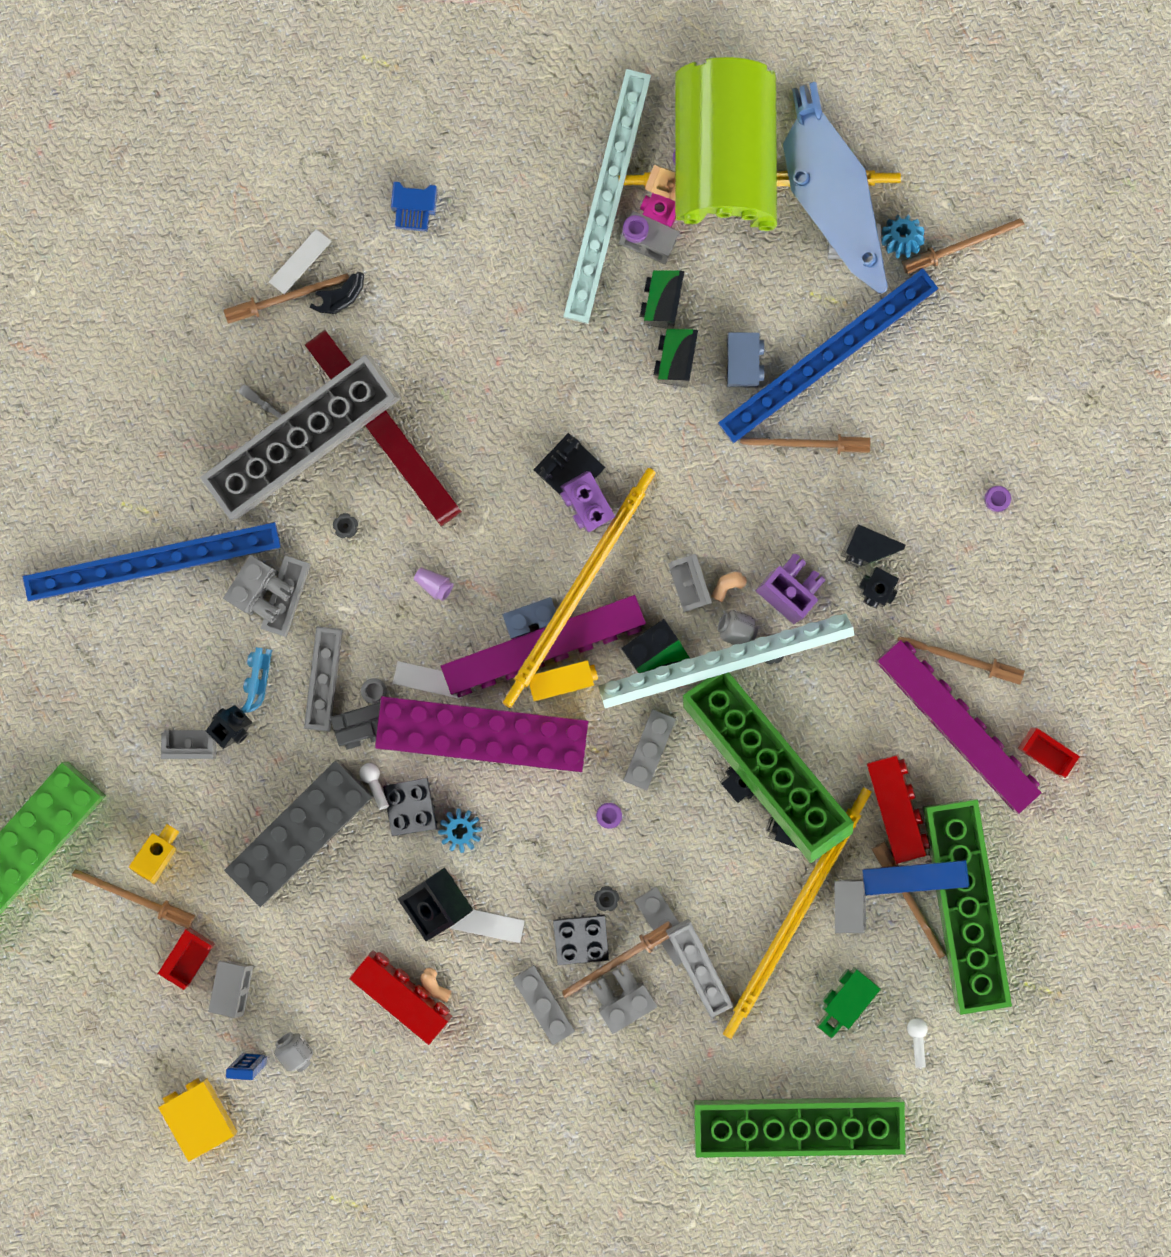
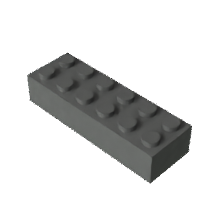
M335 760L224 871L259 907L264 906L374 797L373 794L339 760Z

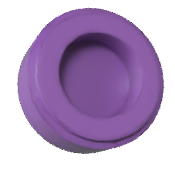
M638 215L628 217L623 224V236L632 243L643 241L648 234V222Z
M1002 486L990 488L984 496L986 507L993 512L1005 510L1011 503L1010 492Z
M604 803L598 808L596 818L602 827L612 829L620 824L622 812L616 804Z

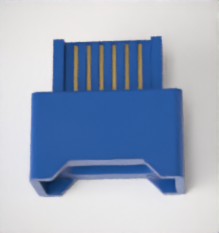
M393 182L391 210L396 212V229L428 232L429 215H435L437 186L429 185L426 189L404 188L400 182Z

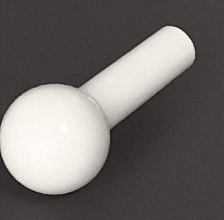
M366 763L360 768V778L369 784L379 810H383L389 805L378 781L380 770L377 765Z
M914 1018L909 1021L907 1032L913 1038L915 1068H926L923 1037L927 1034L928 1027L926 1022L920 1018Z

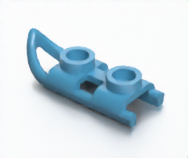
M256 647L255 652H251L248 656L247 663L252 668L251 678H246L243 684L244 692L248 693L245 705L240 708L244 713L255 711L264 700L272 654L270 649H266V653L262 654L263 648ZM259 669H263L261 679H258ZM255 694H258L259 696L256 702L252 704L255 698Z

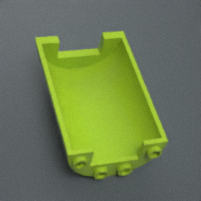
M717 57L708 58L706 63L698 66L696 62L689 63L675 73V220H682L686 224H697L707 214H716L720 218L741 216L744 220H751L750 227H758L761 231H771L777 227L776 74L773 70L767 71V65L745 58Z

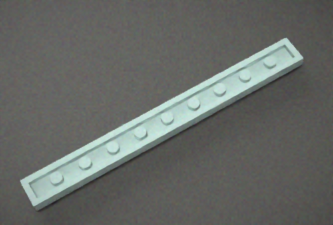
M626 69L563 318L589 324L651 79L649 74Z
M846 613L834 615L828 619L807 623L804 626L791 630H783L774 635L759 637L747 643L735 644L726 649L708 652L705 655L684 659L671 665L660 666L644 673H636L620 680L609 681L606 684L599 685L598 689L604 708H608L854 636V630Z

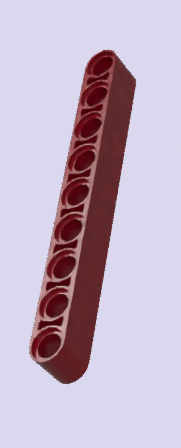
M323 330L305 344L330 380L351 365L326 330ZM386 410L365 425L441 527L462 512Z

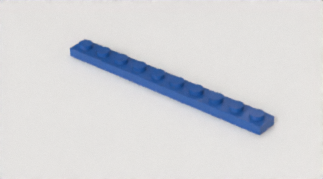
M921 269L719 421L718 425L734 444L939 288L926 271Z
M274 522L22 577L27 601L31 602L280 549L281 544L277 525Z

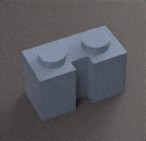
M728 332L727 387H758L759 381H764V365H759V355H764V340H759L760 333Z
M549 597L506 612L502 616L510 638L514 639L531 633L529 626L537 623L540 629L547 627L556 610L552 598Z

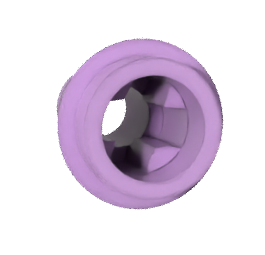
M422 567L414 576V581L435 600L440 599L444 601L452 591L453 583L450 582L448 577Z

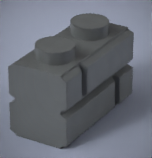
M380 702L331 716L339 747L345 745L346 750L361 746L360 741L370 738L371 743L376 741Z

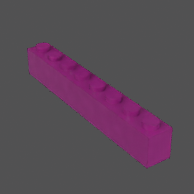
M633 595L569 618L539 666V669L545 667L544 661L554 658L555 663L569 658L568 653L578 649L580 654L594 649L593 643L602 641L605 645L618 640V634L627 632V635L630 636L641 632V626L646 623L636 596ZM545 628L440 665L450 694H457L458 698L473 693L471 688L481 685L482 689L497 684L495 680L503 676L506 677V680L515 678Z
M901 640L896 641L875 661L877 665L1012 811L1020 814L1042 793L1037 788L1040 786L1039 782L1031 774L1026 776L1020 770L1022 764L1013 755L1010 757L1006 755L1002 750L1005 747L996 736L991 738L984 731L987 727L978 717L973 719L967 712L969 707L960 698L956 700L949 693L952 690L951 687L943 679L938 681L932 675L934 669L925 660L919 661L914 655L917 651L908 641L904 643Z

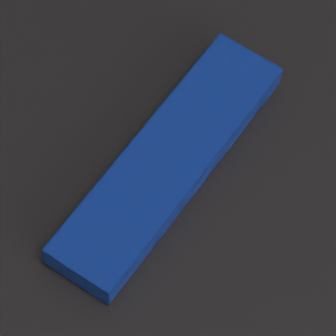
M966 860L862 870L865 896L969 887Z
M242 1053L226 1069V1079L253 1080L266 1066L267 1056Z

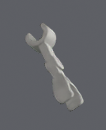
M245 384L238 390L243 397L255 404L258 403L268 413H272L277 418L283 416L271 404L261 400L256 392Z

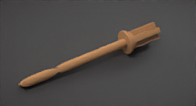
M1019 218L936 252L932 247H928L927 251L901 262L905 274H911L931 265L936 267L938 266L939 258L1024 225V222Z
M346 273L255 303L252 297L251 301L224 309V314L228 324L254 315L260 317L258 313L260 309L346 282L349 275Z
M838 434V440H771L768 438H742L740 440V443L743 445L837 448V454L839 455L840 452L870 453L871 445L870 438L841 437V434Z
M907 637L897 638V640H901L903 643L908 641L914 648L928 650L933 654L989 671L988 678L993 676L1020 685L1024 677L1025 670L997 662L996 658L990 664L946 649L927 646L923 642Z
M885 841L871 848L881 867L899 866L896 864ZM902 893L939 959L946 956L911 893Z
M77 869L72 873V876L159 912V920L166 919L189 929L195 919V915L170 905L167 900L163 905H160Z
M668 921L649 934L639 935L641 940L639 944L563 990L564 998L580 990L642 950L646 949L649 953H652V949L669 938L666 930L672 927L671 923Z

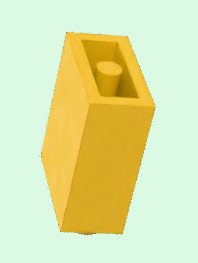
M587 660L534 674V677L529 682L533 701L535 702L595 686L593 681L598 680L595 665H589Z
M196 1078L185 1085L187 1090L178 1094L176 1091H173L162 1098L164 1103L158 1107L188 1162L229 1140L237 1133L208 1078L203 1081Z

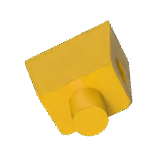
M166 824L159 836L151 833L128 868L155 885L176 851V848L171 844L179 834V831ZM157 846L163 847L160 855L153 854Z

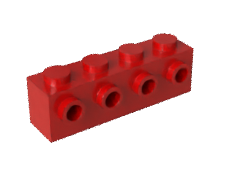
M897 754L868 762L867 767L896 864L926 856V849H930V843L927 834H922L919 824H922L923 820L919 808L914 809L912 799H915L916 796L912 783L907 784L904 774H908L905 759H900Z
M372 950L349 979L426 1044L430 1045L452 1018V1015L449 1013L450 1010L443 1003H436L430 998L429 992L421 985L416 986L412 983L405 971L400 968L396 969L389 964L390 960L383 953H376Z

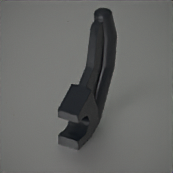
M362 272L352 274L339 289L317 291L315 295L322 297L323 303L320 306L311 303L309 308L319 313H339L355 302L363 289L365 275Z

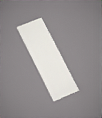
M315 229L271 278L269 283L285 294L332 241Z
M400 661L397 662L393 684L458 698L457 694H450L442 671Z
M473 910L451 926L450 929L520 943L525 920Z

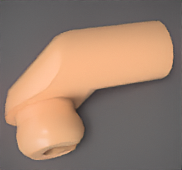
M732 572L721 576L711 598L723 602L728 589L735 587L742 589L747 583L746 577L740 572Z
M426 968L420 976L422 986L429 992V996L447 1003L452 991L438 985L435 969Z

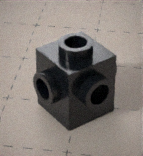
M875 567L869 576L865 574L858 588L862 591L859 596L864 598L863 603L877 609L878 605L880 607H884L886 603L891 605L898 592L894 588L899 578ZM876 585L881 588L880 594L875 591Z
M234 705L226 710L224 708L220 709L213 716V721L206 729V732L224 749L235 742L240 744L249 735L247 730L253 722L242 710Z
M730 766L725 771L727 776L719 782L737 803L745 797L749 800L754 796L753 792L745 783L742 785L738 783L740 776Z

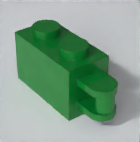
M855 967L851 971L847 969L838 981L841 984L835 991L831 989L822 1000L825 1003L822 1008L827 1013L820 1020L817 1028L830 1038H833L842 1026L849 1030L881 990L879 986ZM831 1017L838 1021L834 1027L828 1023Z

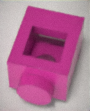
M652 193L651 197L646 195L640 207V210L644 211L642 215L672 228L675 221V201ZM660 204L664 206V211L657 212L654 207Z

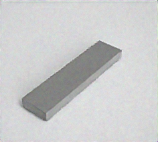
M316 626L304 729L331 731V716L333 714L343 629Z
M687 919L666 930L709 1016L713 1018L734 1007L690 920Z

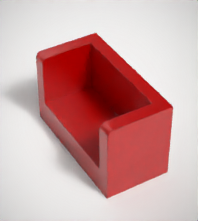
M1031 727L1017 748L1061 778H1066L1080 758L1079 755L1040 729Z
M192 928L185 929L157 974L185 990L192 982L215 943Z

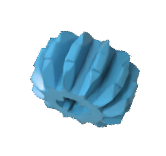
M897 214L895 221L888 219L886 222L887 227L882 228V246H887L886 251L888 254L895 251L897 259L901 254H904L908 259L911 252L917 254L920 246L924 244V227L919 226L920 222L918 219L910 221L911 217L909 214L905 219H902Z
M460 808L456 810L457 818L451 812H448L446 815L451 822L441 820L440 824L447 827V829L438 831L439 835H448L447 838L442 840V844L445 845L451 840L453 843L450 846V851H454L456 844H459L460 853H464V843L472 850L474 844L470 839L477 842L481 840V837L473 834L483 830L481 826L473 827V824L477 823L479 818L475 817L470 821L468 819L471 815L470 810L466 812L465 817H462ZM458 824H463V828L467 827L468 831L463 834V838L457 837L458 833L454 834L453 830L458 827Z

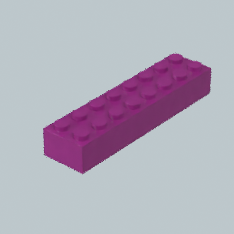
M381 696L375 749L583 772L589 721Z

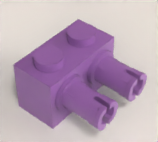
M586 471L560 486L563 490L560 496L567 507L572 506L576 513L572 517L579 529L584 528L585 531L590 532L615 518L591 472Z
M792 554L783 568L778 566L771 571L755 590L793 625L802 620L818 601L814 593L825 582L823 576L815 581L819 573L812 571L801 585L794 577L806 565V562L803 559L798 561L800 556L797 554Z

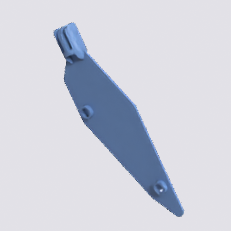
M811 82L809 84L810 91L806 84L800 86V93L797 88H792L797 119L783 143L791 191L852 274L876 292L884 293L888 285L866 170L822 112L817 83ZM872 256V260L870 262H866V259Z

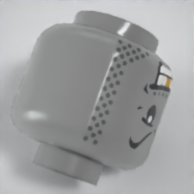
M738 610L724 613L717 628L721 639L732 645L753 641L758 633V629L755 628V619Z
M289 1032L277 1040L274 1054L287 1071L297 1070L301 1072L311 1064L310 1059L313 1055V1049L301 1034Z

